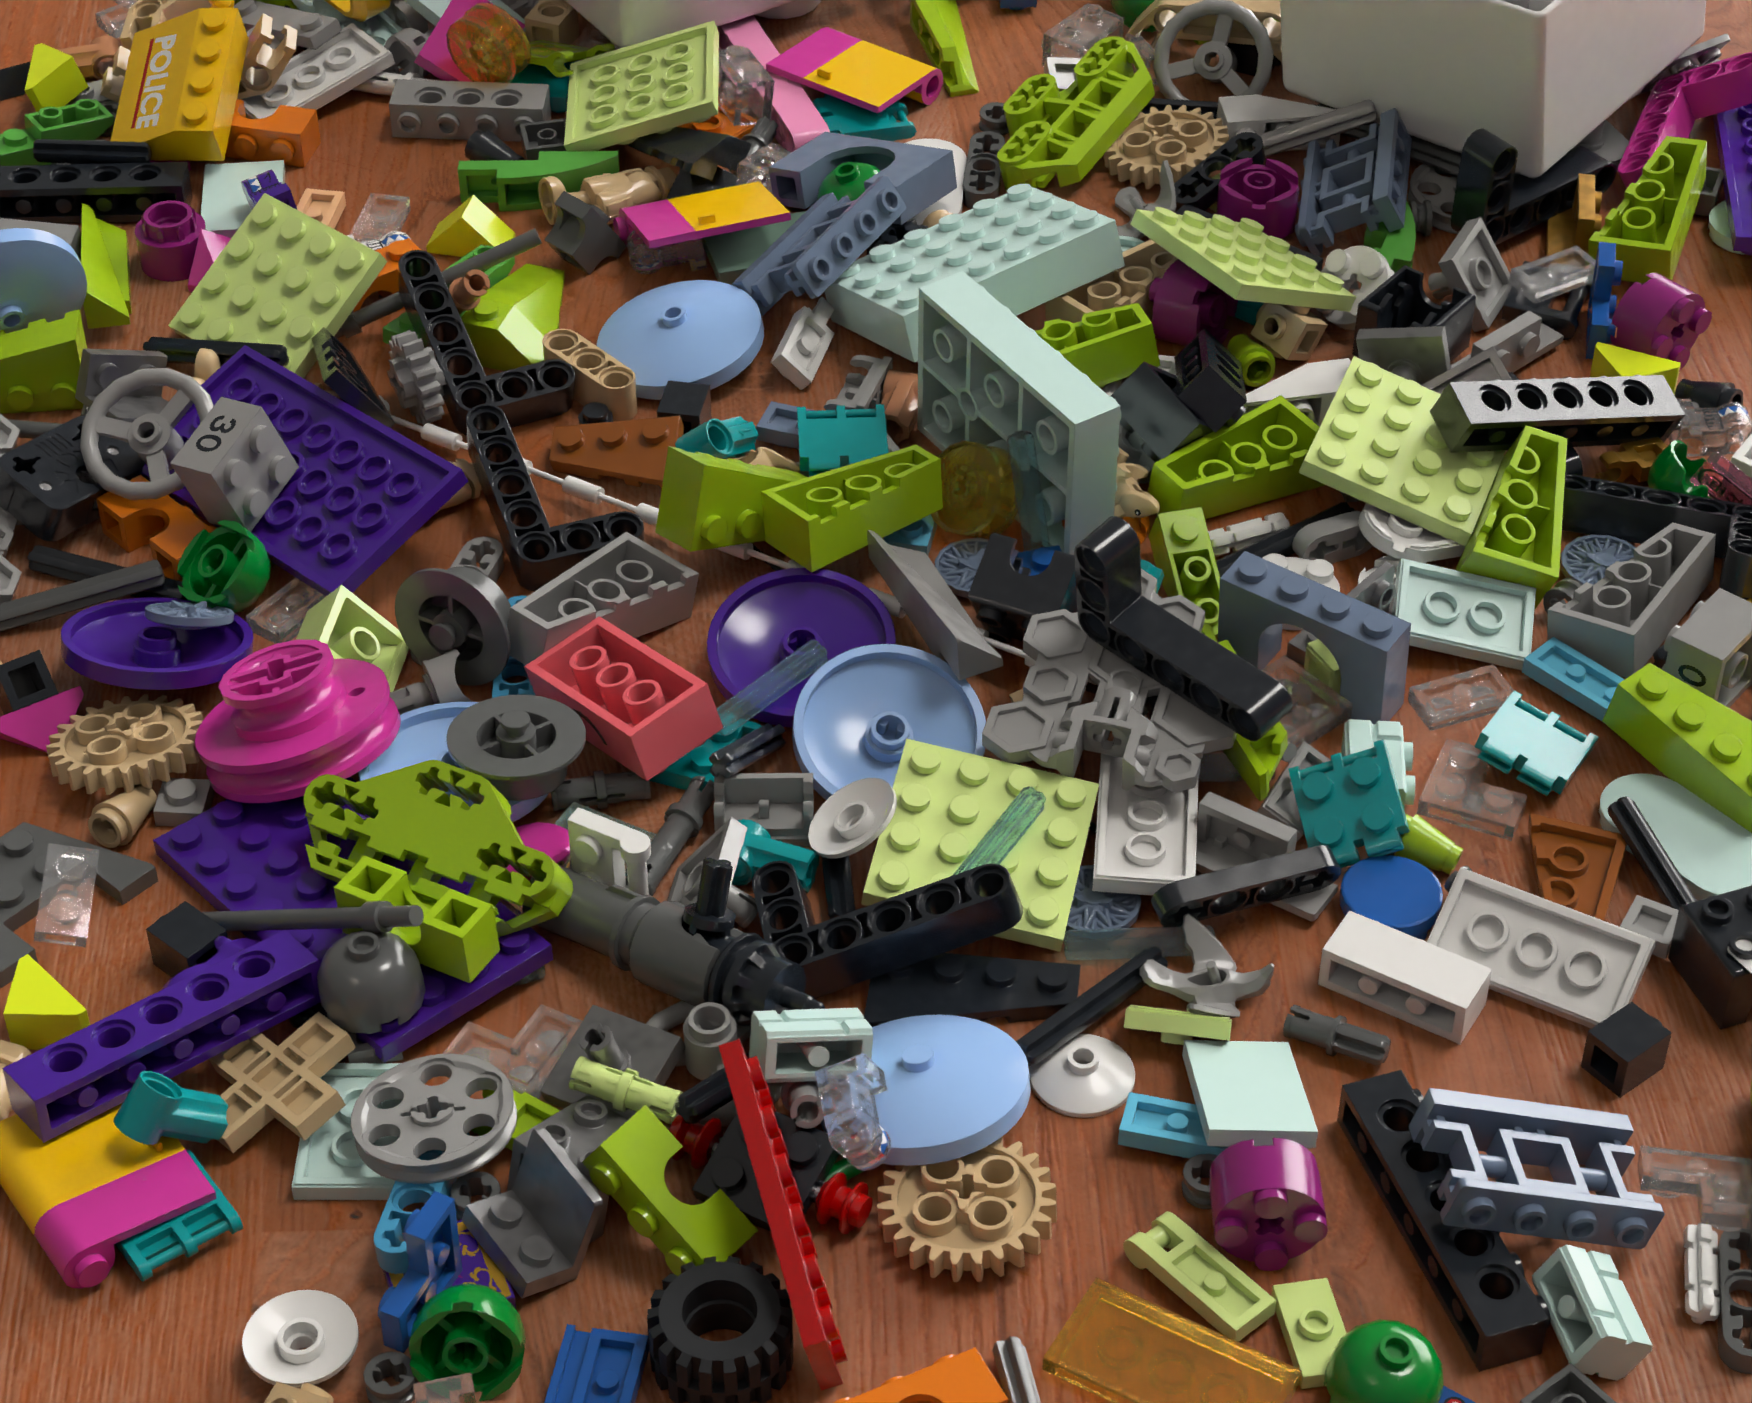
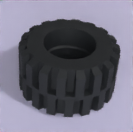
M716 1256L703 1258L704 1264L695 1266L693 1262H689L681 1266V1274L679 1276L670 1273L662 1280L663 1290L655 1289L651 1297V1308L648 1309L647 1313L652 1372H655L656 1383L660 1389H669V1399L675 1403H683L685 1401L689 1403H751L755 1400L759 1403H765L772 1398L771 1388L780 1390L787 1381L786 1372L791 1371L793 1365L792 1308L787 1290L780 1289V1280L773 1273L763 1275V1266L753 1261L745 1266L741 1264V1258L728 1256L727 1262H716ZM721 1329L742 1333L741 1336L727 1341H710L699 1337L707 1332Z

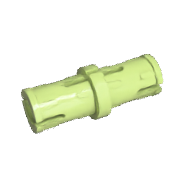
M584 1056L578 1058L570 1077L575 1080L571 1079L569 1081V1089L611 1102L614 1109L625 1112L626 1108L639 1111L646 1104L659 1120L665 1121L668 1124H672L677 1115L675 1104L678 1102L680 1094L683 1093L678 1089L675 1090L641 1078L636 1070L626 1068L625 1071H621L587 1059Z

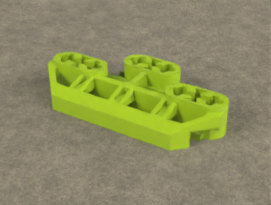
M1118 36L1103 38L1096 42L1074 67L1076 79L1067 89L1059 92L1056 78L1053 75L1038 74L1025 80L1005 102L1003 110L1010 139L999 150L997 158L1006 192L1010 187L1017 184H1030L1034 188H1045L1056 174L1060 188L1080 182L1155 96L1152 78L1133 42L1126 41ZM1132 63L1137 69V72L1135 74L1133 72Z
M428 760L359 782H352L336 775L325 774L315 778L306 788L304 794L305 816L307 817L314 847L307 844L305 846L311 868L320 876L338 883L364 856L378 861L384 855L403 862L405 859L415 862L408 874L410 888L416 898L430 909L449 890L448 887L438 884L441 877L461 884L463 881L473 884L468 896L492 904L495 916L499 915L495 906L500 899L521 907L525 905L532 908L506 922L495 917L498 937L558 917L563 907L571 899L573 883L569 875L550 856L524 845L510 819L511 805L508 800L487 779L478 774L442 761ZM450 789L455 795L450 794L449 796L445 792H448ZM471 800L474 804L469 806L465 801L469 802ZM345 804H347L354 811L346 808L345 810H343L340 806H344ZM357 813L364 816L367 814L370 818L363 820ZM328 833L345 840L349 838L357 841L348 860L338 857L341 848L327 841ZM511 865L517 872L512 871L510 873L506 868ZM531 875L538 881H534L532 884L524 876L530 877Z

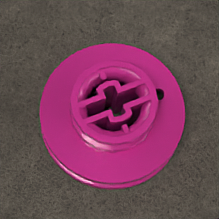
M297 639L277 643L258 650L235 663L223 675L218 687L224 700L200 724L195 736V746L201 760L207 765V776L211 786L220 796L242 803L278 802L304 796L308 785L318 776L331 774L347 779L364 769L383 754L394 741L400 729L401 718L394 700L390 697V687L387 678L379 667L361 660L334 659L327 644L317 640Z

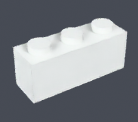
M1349 910L1322 949L1318 985L1461 1044L1486 1005L1492 969Z

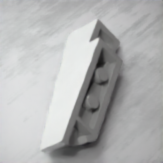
M868 530L869 558L933 655L947 662L959 681L1003 666V659L1000 654L983 638L925 552L889 545L877 533Z

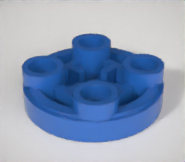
M1383 855L1365 858L1347 870L1342 879L1339 900L1345 916L1350 910L1410 936L1425 940L1428 930L1435 924L1441 911L1443 891L1437 877L1422 864L1405 857Z

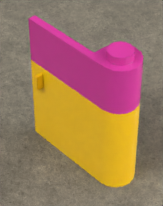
M829 27L821 28L766 63V71L877 114L904 96L926 105L932 104L938 97L943 84V73L940 69Z
M756 181L620 208L619 217L613 219L614 232L624 241L627 248L642 245L655 248L791 220V215L761 182Z
M122 1103L44 1143L17 1114L0 1121V1185L65 1284L71 1288L93 1287L101 1283L108 1276L115 1261L114 1244L216 1199V1191L177 1138L161 1136L158 1143L147 1145L129 1138L115 1126L113 1122L114 1117Z

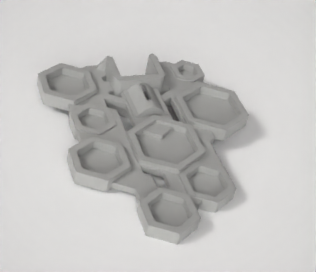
M1141 568L1142 596L1201 632L1205 621V611L1182 595L1161 599L1156 593L1157 579ZM1067 609L1031 616L1023 638V652L1033 658L1036 663L1034 666H1030L1024 682L1022 701L991 707L982 732V746L1002 761L1017 764L1034 760L1042 767L1057 769L1062 775L1073 778L1083 750L1122 757V789L1126 792L1134 785L1149 788L1163 785L1171 792L1195 788L1200 773V758L1203 757V754L1233 748L1237 735L1229 727L1096 643L1082 629L1077 612L1071 613ZM1089 679L1098 686L1094 701L1080 705ZM1158 695L1151 720L1142 715L1147 698ZM1110 731H1112L1114 737L1113 741H1108Z

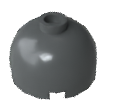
M362 930L338 939L326 951L317 973V986L321 1006L326 1011L327 1018L343 1030L352 1033L372 1034L381 1032L382 1023L390 1022L396 1018L398 1019V1025L408 1021L421 1008L426 993L422 969L416 952L400 936L391 932L371 933Z

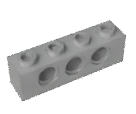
M397 79L389 102L392 137L469 140L475 131L482 130L485 132L489 130L502 141L521 142V123L551 120L549 84Z

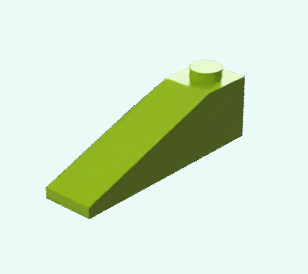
M525 264L486 290L488 292L481 296L480 302L475 308L465 311L461 319L482 367L507 371L544 361L542 339L548 332L559 329L560 325L559 314L560 307L562 306L565 280L563 270Z

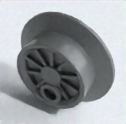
M452 567L447 570L428 568L413 573L401 584L395 599L397 625L408 648L421 663L424 660H430L457 649L460 654L456 659L454 669L456 683L466 686L482 685L492 681L507 665L510 656V637L507 627L511 605L504 592L488 576L468 567Z
M505 695L481 701L462 711L450 724L446 741L449 754L459 766L487 779L507 800L520 801L546 795L562 784L567 776L568 765L580 755L585 746L586 729L581 717L573 709L559 701L535 695Z

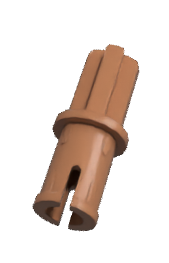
M478 269L468 271L465 274L466 276L455 279L449 285V292L459 314L475 308L479 304L481 296L488 292L486 289L490 288V280L483 271Z

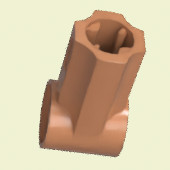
M103 35L95 38L90 45L57 50L74 58L85 80H101L107 67L113 68L114 64L113 60L109 62L101 60L114 58L119 46L122 45L116 38Z
M890 369L884 381L881 404H884L887 434L897 446L902 440L909 439L918 418V374Z

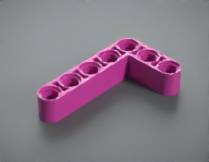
M1752 52L1670 75L1654 85L1618 166V173L1626 189L1632 182L1636 183L1642 175V168L1666 136L1688 138L1695 120L1752 104Z

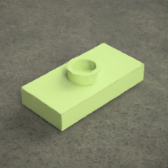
M1139 1005L1127 1007L1124 1020V1028L1161 1032V1042L1184 1045V1040H1192L1193 1036L1230 1040L1232 1019L1226 1016H1204L1190 1013L1189 1011Z
M1328 1278L1273 1285L1271 1296L1276 1300L1275 1312L1301 1389L1324 1386L1325 1370L1335 1346L1347 1334Z

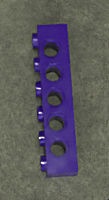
M283 930L3 1068L12 1110L44 1143L123 1103L140 1072L153 1071L170 1079L320 1003L317 986V973L320 967L319 959L289 932Z

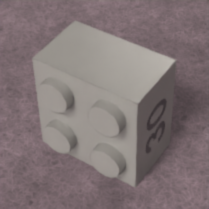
M220 397L170 462L209 523L219 525L216 522L222 520L237 521L250 532L299 468L261 406Z
M1721 588L1706 602L1699 601L1693 608L1689 619L1682 626L1675 625L1669 632L1664 643V650L1668 652L1662 670L1730 708L1752 684V603Z

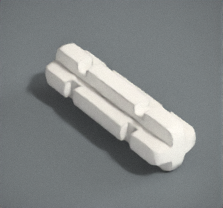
M1277 512L1266 515L1264 521H1262L1261 517L1229 525L1226 527L1227 531H1224L1223 528L1210 530L1208 533L1214 556L1218 557L1229 554L1230 548H1232L1233 552H1236L1290 526L1289 520L1286 519L1284 513Z
M1701 1221L1698 1225L1689 1224L1683 1233L1684 1247L1687 1248L1684 1252L1685 1290H1688L1685 1294V1311L1691 1316V1320L1697 1324H1703L1705 1321H1715L1720 1314V1298L1716 1297L1719 1294L1718 1255L1715 1254L1718 1250V1234L1712 1230L1710 1223Z

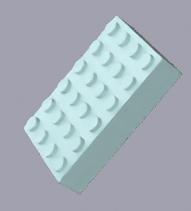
M1017 184L1010 187L1007 193L1002 196L976 202L973 208L966 212L942 217L939 220V224L930 228L910 231L904 235L903 240L894 244L879 245L869 251V255L855 260L824 292L826 300L834 307V312L831 315L833 322L915 363L918 361L919 288L963 271L1017 316L1125 266L1116 220L1099 214L1095 210L1079 206L1072 201L1054 196L1052 193L1034 188L1030 184Z
M961 271L920 287L918 307L917 429L1045 547L1059 545L1062 552L1074 555L1075 546L1110 516H1114L1121 406L1113 397L1107 395L1086 374L1080 372L1059 351L1052 348L1032 328H1029L1018 319L1008 307L1003 306L982 285L976 283L965 272ZM1062 520H1065V529L1062 526Z

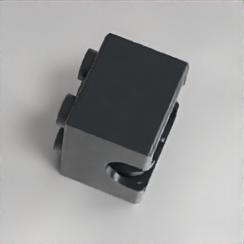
M1404 265L1358 304L1352 354L1359 357L1356 342L1359 329L1445 326L1451 363L1469 347L1476 296L1454 287L1451 302L1443 301L1441 306L1437 305L1424 292V273Z
M992 533L968 593V598L977 614L976 618L982 623L984 629L989 632V638L1002 643H1010L1012 638L1023 641L1032 615L1067 609L1071 613H1076L1077 597L1074 555L1055 550L1049 566L1040 574L1030 576L1031 569L1023 567V559L1016 557L1019 552L1014 549L1017 539Z
M1752 885L1681 905L1668 954L1670 962L1721 1030L1745 1023L1749 1010L1752 1007V974L1727 951L1729 946L1730 951L1736 957L1746 960L1752 959V950H1742L1735 944L1740 939L1752 942Z

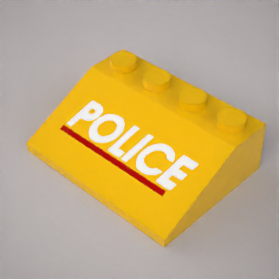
M198 8L134 33L110 141L146 142L151 146V160L224 161L249 41L238 8Z

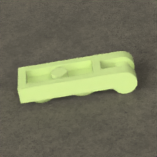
M1167 1211L1153 1220L1151 1224L1152 1229L1148 1232H1137L1124 1241L1125 1254L1134 1266L1139 1269H1148L1234 1345L1275 1314L1276 1300L1172 1212ZM1166 1247L1172 1250L1167 1252L1163 1248Z

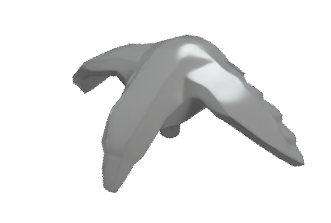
M1168 160L1162 162L1160 169L1161 191L1154 203L1145 204L1137 189L1131 186L1121 189L1114 198L1115 205L1130 218L1127 224L1117 226L1119 236H1129L1138 239L1145 236L1130 225L1136 209L1154 211L1156 207H1162L1175 212V186Z
M1189 913L1183 916L1182 930L1185 936V946L1192 954L1194 964L1192 972L1179 973L1166 968L1152 959H1147L1140 968V976L1144 983L1190 1002L1186 1008L1190 1013L1230 1018L1240 1017V1011L1235 1007V1002L1262 995L1271 985V978L1274 972L1273 963H1270L1261 970L1247 973L1236 972V963L1222 943Z

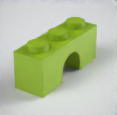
M364 856L334 887L338 908L361 907L368 901H388L393 906H420L424 914L421 925L417 927H393L389 932L400 936L416 952L420 964L465 982L471 983L500 951L492 904L449 888L430 909L422 904L413 894L407 872ZM342 928L345 934L363 930L362 928Z
M645 1104L582 1163L590 1171L589 1174L595 1186L603 1193L611 1195L625 1210L631 1226L640 1235L650 1238L665 1255L666 1264L675 1275L679 1276L681 1274V1266L689 1262H693L695 1266L704 1264L703 1258L716 1256V1262H726L728 1256L731 1257L758 1230L721 1188L706 1201L697 1205L685 1204L677 1200L669 1192L664 1179L665 1166L668 1160L683 1146Z

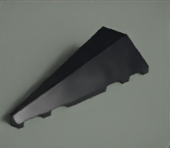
M674 127L667 133L646 135L626 145L661 159L668 164L683 168L682 170L713 180L717 166L741 173L752 143L726 134Z

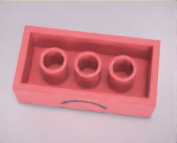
M600 616L524 666L536 696L559 701L573 709L581 717L585 725L586 740L646 781L664 772L671 764L694 748L703 745L707 739L723 729L706 682Z

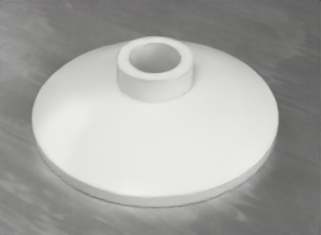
M865 778L854 781L836 791L821 805L811 821L808 832L811 847L818 855L835 859L852 855L868 846L885 830L895 813L897 797L894 789L883 779Z
M1091 1034L1076 1035L1038 1064H1032L1029 1068L1030 1085L1036 1097L1051 1110L1076 1118L1099 1117L1115 1111L1127 1101L1129 1092H1133L1135 1085V1068L1128 1054L1114 1042Z
M297 1290L284 1293L263 1304L249 1319L242 1338L244 1357L250 1369L259 1378L270 1384L275 1385L277 1381L295 1388H300L303 1383L315 1385L333 1377L349 1363L359 1341L358 1323L351 1308L340 1298L330 1293L318 1290Z

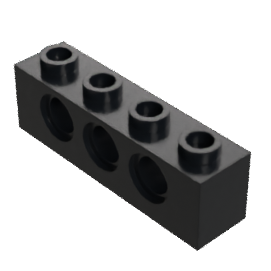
M1203 328L1174 357L1177 397L1216 433L1223 425L1229 428L1242 417L1246 411L1243 405L1247 402L1241 362L1206 328Z

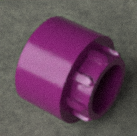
M173 200L162 201L151 205L142 214L141 220L135 227V236L141 268L147 276L160 281L189 279L200 229L206 230V225L203 217L188 204Z

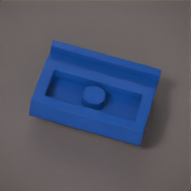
M567 1324L544 1403H635L649 1353L648 1335L592 1328L590 1333L576 1331L575 1325Z

